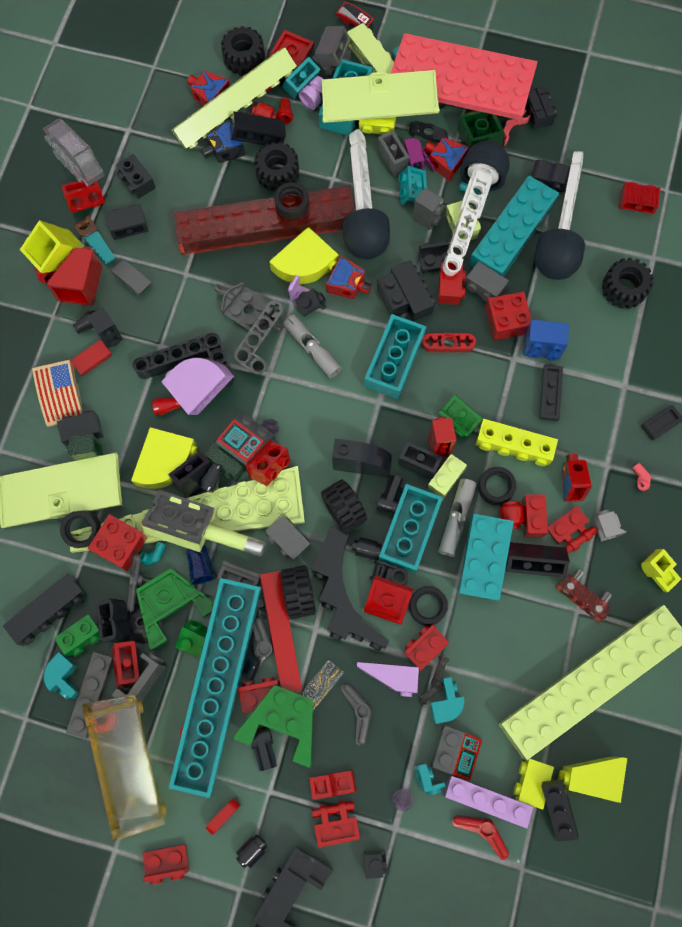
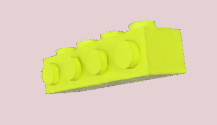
M483 419L475 445L485 451L494 450L503 456L512 455L521 461L529 460L535 462L538 466H549L553 461L558 439Z

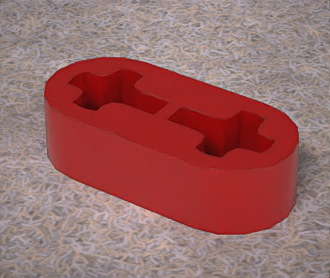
M235 798L231 799L205 827L207 831L213 836L236 812L241 804Z

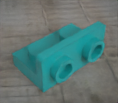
M407 166L399 174L398 182L400 183L399 197L401 205L405 206L409 201L415 203L425 187L427 188L425 170Z
M425 763L413 765L420 791L434 795L440 793L441 788L446 787L442 781L431 783V780H434L431 767H428Z

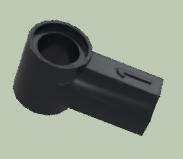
M390 475L376 510L394 516L406 480L397 475Z
M265 726L257 729L251 744L252 749L255 751L259 771L277 767L272 747L270 728Z

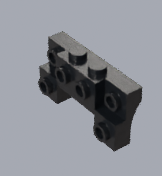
M296 846L283 869L278 868L272 880L275 881L271 889L267 887L260 900L263 901V904L250 927H296L285 920L306 881L322 890L333 868Z

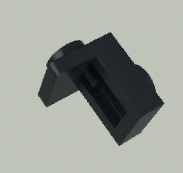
M314 289L295 299L301 315L304 317L318 308L323 310L327 308L324 303L326 302L324 295Z

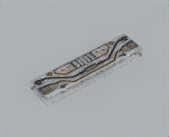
M328 660L300 694L313 699V711L342 677L344 672Z

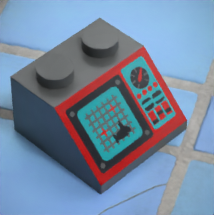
M243 413L229 424L215 443L246 465L272 439L273 434L267 428L255 422L252 417Z
M442 726L430 767L470 781L482 740L453 728Z

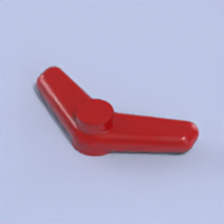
M456 816L453 819V826L479 833L483 838L487 839L501 860L508 858L509 851L491 819Z

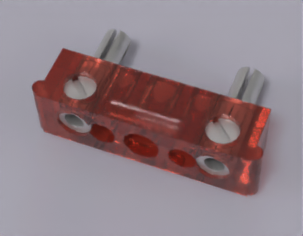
M578 569L573 576L568 574L566 578L556 585L557 590L597 622L606 619V614L611 609L607 602L612 595L609 592H605L600 599L580 583L579 579L584 574L583 571L580 573L581 570Z

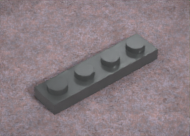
M93 652L66 733L85 739L88 738L91 729L90 714L99 705L113 663L112 657Z

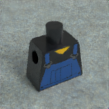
M229 120L206 135L208 146L201 149L205 159L214 155L219 163L245 156L244 144L241 141L231 140Z

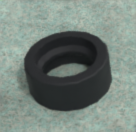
M290 182L281 185L276 190L274 201L276 211L280 216L285 219L294 220L306 214L309 208V196L304 186ZM296 194L302 198V204L296 208H286L281 204V200L286 195Z
M503 467L489 468L483 473L478 483L480 496L491 505H501L503 502H508L516 490L514 475ZM494 475L503 477L508 483L507 493L500 497L491 495L486 489L488 478Z
M86 510L73 511L62 520L60 534L63 541L70 547H89L101 528V523L92 512ZM76 518H85L91 524V535L84 541L75 540L70 533V525Z
M432 586L418 589L412 595L409 602L411 616L422 625L432 626L439 623L445 617L448 610V601L441 590ZM425 594L435 596L440 603L438 614L431 618L422 616L417 610V601Z

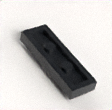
M547 364L543 366L539 415L541 420L559 421L563 366Z
M564 780L543 781L542 790L556 840H578L579 834Z

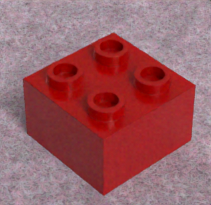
M524 292L492 297L487 300L485 309L493 340L525 335L532 319Z
M109 514L88 549L121 569L128 571L132 564L133 556L139 553L148 537L143 532Z

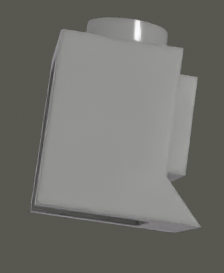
M609 509L601 511L593 519L601 542L620 537L626 533V531L621 529L620 521L614 511L610 512Z

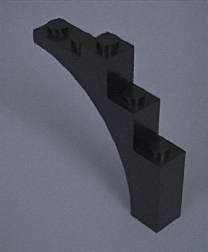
M331 526L311 568L312 573H314L313 576L322 581L325 578L328 579L319 598V602L322 603L321 606L330 611L333 608L336 609L327 629V632L330 633L329 637L341 641V638L346 640L350 633L352 634L351 638L354 640L370 642L369 646L378 651H381V648L386 649L389 640L374 632L363 622L347 596L343 582L342 564L349 534Z

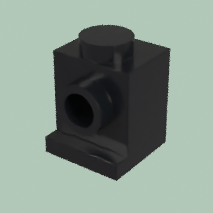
M385 851L364 852L366 879L383 878V874H387Z

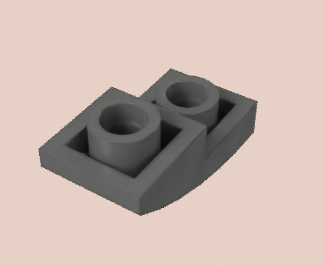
M124 259L111 270V273L123 285L126 284L137 296L151 284L140 271Z

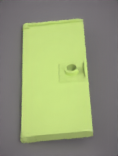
M435 70L394 74L375 72L369 76L322 79L323 123L438 114L440 111Z
M117 452L0 476L1 528L48 519L64 518L73 511H94L122 505Z

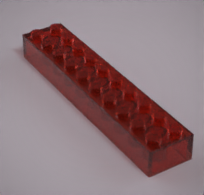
M343 186L308 192V211L301 218L294 220L285 219L278 214L274 197L174 212L177 242L181 255L298 237L308 227L315 234L343 230L342 223L344 218L355 211L351 187ZM296 194L286 195L282 198L281 204L286 208H296L302 204V198Z

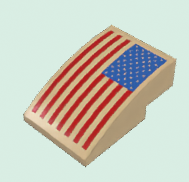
M70 360L32 368L39 403L47 427L56 426L57 421L62 420L63 417L81 415L83 407L80 390L76 382L74 366Z

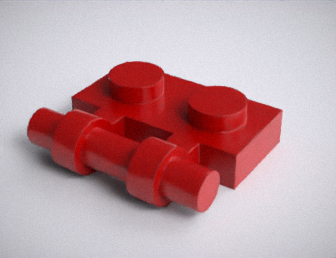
M578 506L548 526V533L557 545L563 540L567 544L565 547H567L568 554L578 550L579 546L585 541L589 542L593 539V535L598 531L594 526L589 529L584 527L589 520ZM578 531L580 536L572 539L570 535Z
M344 800L339 801V804L326 806L324 804L320 805V808L312 809L313 818L322 817V823L314 825L318 848L360 839L356 816L347 817V811L355 810L353 801L345 803ZM341 814L340 820L329 822L328 815Z

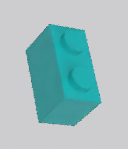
M308 57L285 80L282 88L295 100L299 96V92L315 76H318L321 69Z

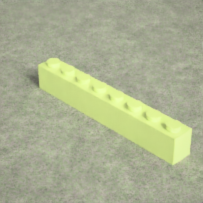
M286 48L278 50L174 127L171 131L183 148L189 147L191 149L196 146L198 139L201 137L205 139L206 135L211 132L210 130L224 123V120L228 117L232 118L234 111L239 112L238 110L241 107L247 108L253 103L252 99L256 96L260 98L266 94L265 90L271 86L273 88L278 85L280 78L290 76L293 73L292 69L297 66Z

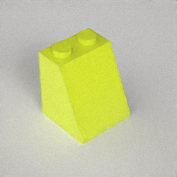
M39 220L20 250L41 273L57 271L74 248L85 246L70 230Z
M610 756L566 765L559 771L558 780H564L566 790L621 803L627 758Z

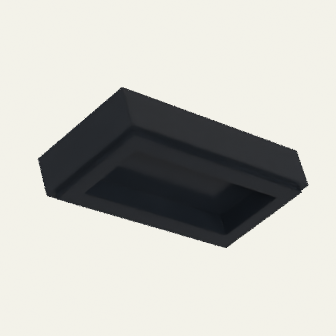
M671 405L643 423L641 427L653 441L682 422V416Z

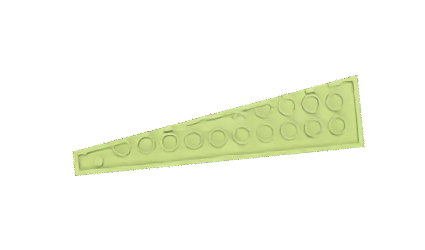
M298 466L282 470L277 478L268 486L255 480L244 481L234 486L217 489L214 493L206 492L186 498L215 508V521L213 525L234 532L267 528L282 513L294 524L305 523ZM148 510L124 516V518L119 520L144 533L142 521ZM89 526L70 533L75 540L84 541L91 535L92 528ZM146 535L148 538L144 544L162 542L164 540ZM70 547V552L72 553L90 551L88 547Z

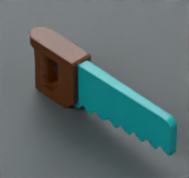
M87 215L85 219L73 226L80 237L86 240L87 244L92 247L96 254H99V258H102V261L107 265L115 260V256L99 234L89 215ZM89 224L91 225L89 228L85 230H80Z

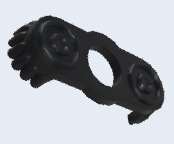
M415 121L409 127V134L412 137L418 135L424 139H432L438 142L442 138L449 139L448 132L445 129L436 127L433 124ZM426 128L433 129L434 133L432 135H426L424 133V130Z

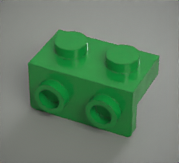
M454 395L444 408L438 411L441 415L440 417L452 418L453 426L456 427L454 429L455 432L462 437L464 435L466 437L470 436L484 419L457 395Z
M86 615L54 639L64 655L76 657L84 652V647L89 644L93 645L101 640L99 625L95 624L90 615Z
M189 620L182 627L175 648L200 659L208 628L198 621Z

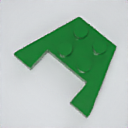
M171 568L136 589L151 651L167 642L166 637L157 625L158 622L190 602L194 603L203 618L211 614L214 601H211L205 594L190 585L187 580Z
M274 685L236 732L233 739L251 746L258 725L298 739L291 761L310 768L313 699Z

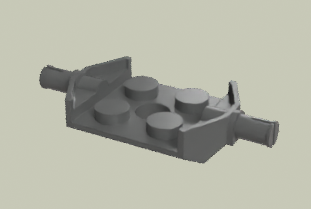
M243 282L229 289H225L219 284L214 288V291L223 296L222 314L248 331L269 303V301L245 287ZM271 306L269 307L271 308V312L267 317H269L270 319L272 315L276 312V306H274L273 308ZM247 308L254 309L252 314H246L244 311ZM265 320L258 323L259 328L262 330L269 328V324ZM276 322L272 328L280 333L284 326Z

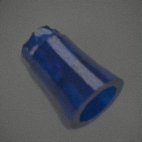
M205 542L200 552L186 548L190 584H203L216 579L217 574L213 568Z

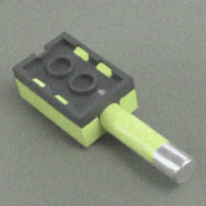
M158 490L152 502L153 510L149 509L142 521L144 534L197 552L201 551L206 539L257 556L263 555L266 546L264 541L213 525L215 521V508Z

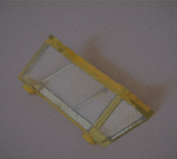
M131 695L83 704V712L113 842L165 825L164 816H167L165 804H160L141 723L140 714L144 713L142 701H137L136 696Z

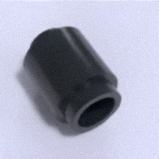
M359 537V540L355 539L352 551H355V556L370 560L379 559L382 544L375 540Z
M256 834L236 852L238 855L236 860L243 868L247 866L252 868L266 853L265 850L268 846Z

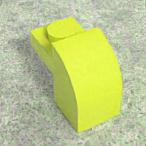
M656 549L641 564L646 576L652 577L664 592H669L681 580L673 570L677 564L664 549Z

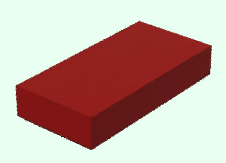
M99 340L70 361L81 376H84L111 357L112 354L102 340Z

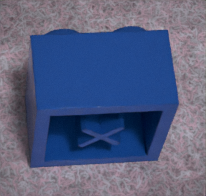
M531 320L524 335L523 355L530 358L544 357L548 360L560 359L568 346L569 324Z

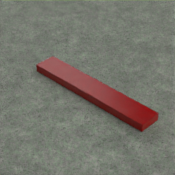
M280 571L260 574L280 687L294 693L302 692Z

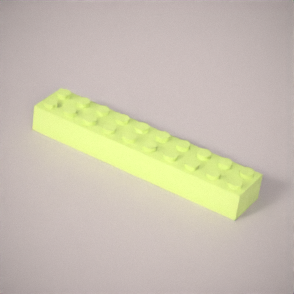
M665 605L654 609L498 723V725L523 760L530 759L682 646V627Z

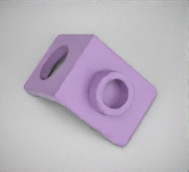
M296 275L288 287L290 301L295 302V299L300 294L310 291V289L300 286L298 275Z

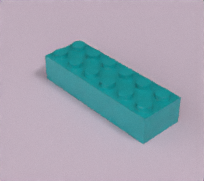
M528 176L472 253L469 265L474 268L479 261L504 277L554 207L559 192Z

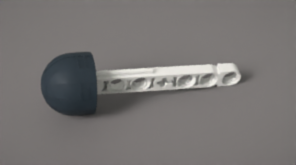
M356 129L349 134L356 211L351 212L344 218L342 228L344 242L348 251L357 258L368 260L381 255L387 249L390 242L389 218L384 212L372 209L367 152L365 149L366 141L363 133Z
M481 141L474 144L463 160L460 175L468 183L460 206L461 213L442 267L444 273L448 276H454L461 269L464 260L462 258L466 254L476 221L481 216L488 192L500 189L505 183L510 161L506 150L497 142ZM473 188H478L481 191V195L475 194ZM468 203L475 204L476 210L471 209ZM467 218L469 224L466 227H464ZM458 233H464L466 240L459 238ZM453 248H459L461 255H456L453 252ZM448 263H453L456 266V270L449 269Z
M574 151L559 228L543 232L537 240L535 264L538 270L549 279L563 280L569 278L579 269L583 261L585 242L579 234L570 230L583 164V151Z

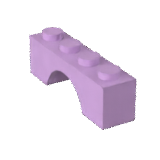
M451 775L448 777L443 796L528 828L533 807Z

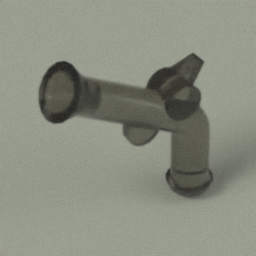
M438 656L439 661L434 677L431 680V686L426 693L419 696L420 704H427L435 696L438 689H444L441 679L446 663L449 661L447 657Z

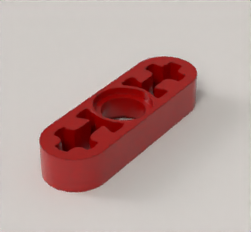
M429 333L422 340V348L427 352H470L476 344L475 337L469 333ZM451 339L454 345L447 347L444 345V340ZM428 340H432V346H429ZM465 340H468L469 346H466Z

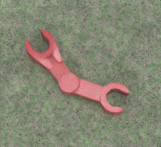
M531 115L526 118L522 117V121L512 119L506 122L504 146L508 143L510 130L516 125L528 123Z

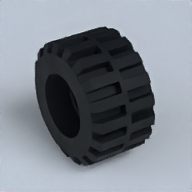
M241 26V28L235 27L234 30L227 31L228 34L223 36L221 40L223 60L229 71L232 70V73H238L239 75L247 74L264 61L263 39L260 33H257V30H252L251 27L244 28V26Z
M271 142V145L267 143L264 145L265 148L261 147L259 153L255 155L254 164L258 182L262 184V187H268L269 191L274 189L276 192L281 185L290 182L296 183L297 178H299L298 155L293 148H290V145H283V142L278 144ZM275 164H281L285 166L279 170L270 169V167Z
M623 258L619 262L616 261L610 267L603 279L602 289H604L603 295L607 296L606 300L608 302L612 301L613 306L619 305L621 309L624 307L631 309L632 306L635 308L647 297L652 289L654 277L653 274H650L651 269L646 268L644 262L641 264L638 259L633 261L632 258L627 260ZM620 279L630 280L635 288L625 287L620 282Z
M343 479L321 491V497L326 508L343 532L348 533L367 521L363 505L351 486Z
M302 565L282 569L280 577L289 618L296 619L315 615L316 607L307 566Z

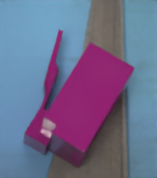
M405 139L404 148L410 157L409 166L423 170L425 163L434 172V166L429 160L428 155L423 151L419 139Z

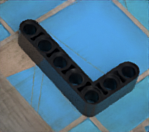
M213 332L140 356L132 364L139 378L148 379L172 370L179 363L187 359L210 358V360L215 361L217 358H223L219 363L227 367L233 374L218 334ZM212 342H217L214 346L209 345ZM194 348H200L197 352H192ZM177 354H182L181 357H179V358H174L175 355H177ZM159 360H164L162 364H157ZM146 366L144 370H139L140 367ZM234 377L225 387H229L234 383Z

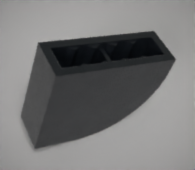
M335 438L332 456L333 470L389 478L392 455L387 450L372 444Z

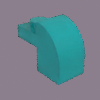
M58 652L45 668V685L52 692H56L60 688L58 692L66 699H77L80 691L68 678L78 666L61 652Z
M451 677L441 680L445 700L430 703L434 724L452 721L463 710L464 697H455L458 689L456 681L452 682Z

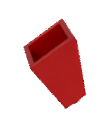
M87 247L74 248L49 279L47 286L57 301L93 306L102 271V266L94 251Z

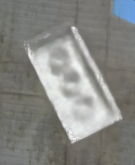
M61 118L43 128L46 134L44 136L46 142L54 149L52 152L64 167H67L70 173L76 177L79 183L83 182L88 187L105 176L90 147Z

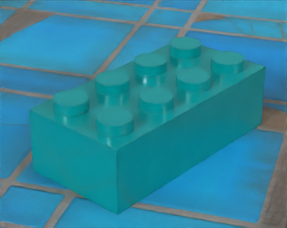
M342 59L332 79L369 76L373 73V67ZM323 104L318 114L319 128L347 136L354 131L358 121L323 123Z
M391 314L364 378V387L399 400L422 344L427 326Z
M406 484L378 560L416 574L443 497Z
M472 513L458 587L459 593L500 601L514 521Z

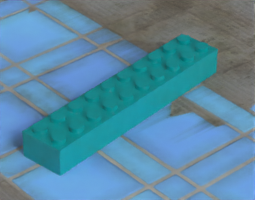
M220 578L169 789L208 798L214 792L262 591L261 587Z

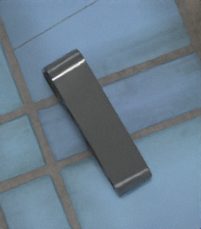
M276 300L270 301L234 353L235 361L254 375L263 374L267 368L264 359L256 355L255 352L283 312L282 304ZM271 306L273 308L274 306H277V311L279 313L275 312L272 315L271 319L267 317L271 312V308L269 307ZM265 320L268 322L269 328L262 330L259 328L258 323ZM250 336H256L258 338V344L254 346L250 345L248 343V338ZM240 351H245L248 354V358L245 361H240L237 354ZM261 362L263 370L260 372L255 371L253 364Z

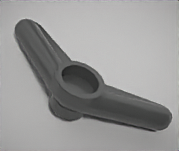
M135 554L132 560L126 604L129 612L134 610L137 586L142 584L143 574H139L141 562L139 554Z
M255 617L253 631L257 643L255 655L261 661L259 670L271 655L273 646L262 619Z
M346 683L341 686V691L355 709V715L357 716L355 742L357 745H364L373 709L350 684Z

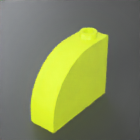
M308 227L269 261L270 269L284 281L291 283L296 275H298L300 284H308L321 279L328 272L333 271L339 260V254Z
M150 427L131 480L133 484L147 489H159L173 484L168 474L197 453L198 446H196L194 439Z

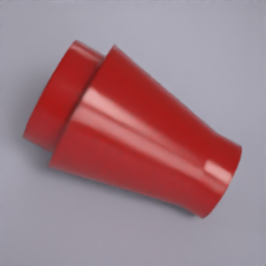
M287 98L280 100L276 116L277 119L284 120L285 125L290 124L294 118L290 100Z
M155 398V400L151 401L154 415L162 416L180 408V404L175 398Z

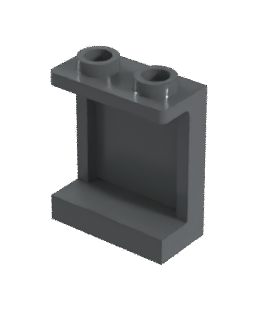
M151 652L148 655L145 653L140 655L149 665L132 689L128 692L127 690L116 688L112 694L114 698L128 708L139 707L166 669V666L162 664L164 660Z

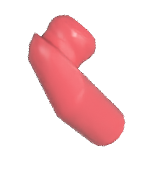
M638 463L632 468L638 475L637 487L641 491H646L650 487L651 475L641 463Z

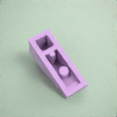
M357 662L358 669L393 691L400 692V696L412 697V693H417L418 667Z

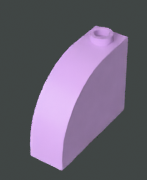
M191 358L179 363L175 368L168 371L162 383L188 415H198L230 382L234 375L227 367L217 361Z

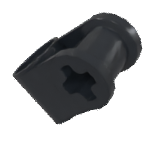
M374 560L375 567L369 580L373 581L376 575L396 582L394 576L399 573L405 579L403 582L396 583L406 586L408 573L405 569L380 560Z

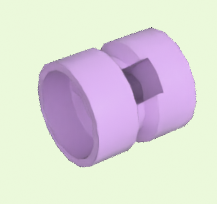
M315 76L299 92L301 102L310 110H314L323 101V78L320 76Z

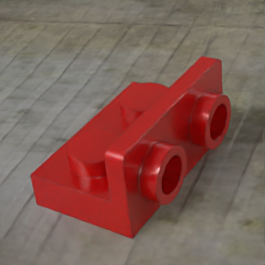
M434 624L431 627L426 625L419 632L421 637L416 641L412 639L405 646L406 651L404 655L419 668V671H422L449 644L448 640L436 629Z
M274 677L262 679L260 684L254 685V681L242 683V687L238 688L242 713L253 712L274 685L280 687L279 680L274 681Z
M186 844L142 853L145 870L143 882L150 881V885L162 883L163 878L171 877V880L182 879L184 874L190 871Z

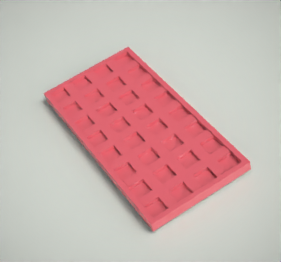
M404 33L390 74L435 70L439 103L522 121L538 61Z

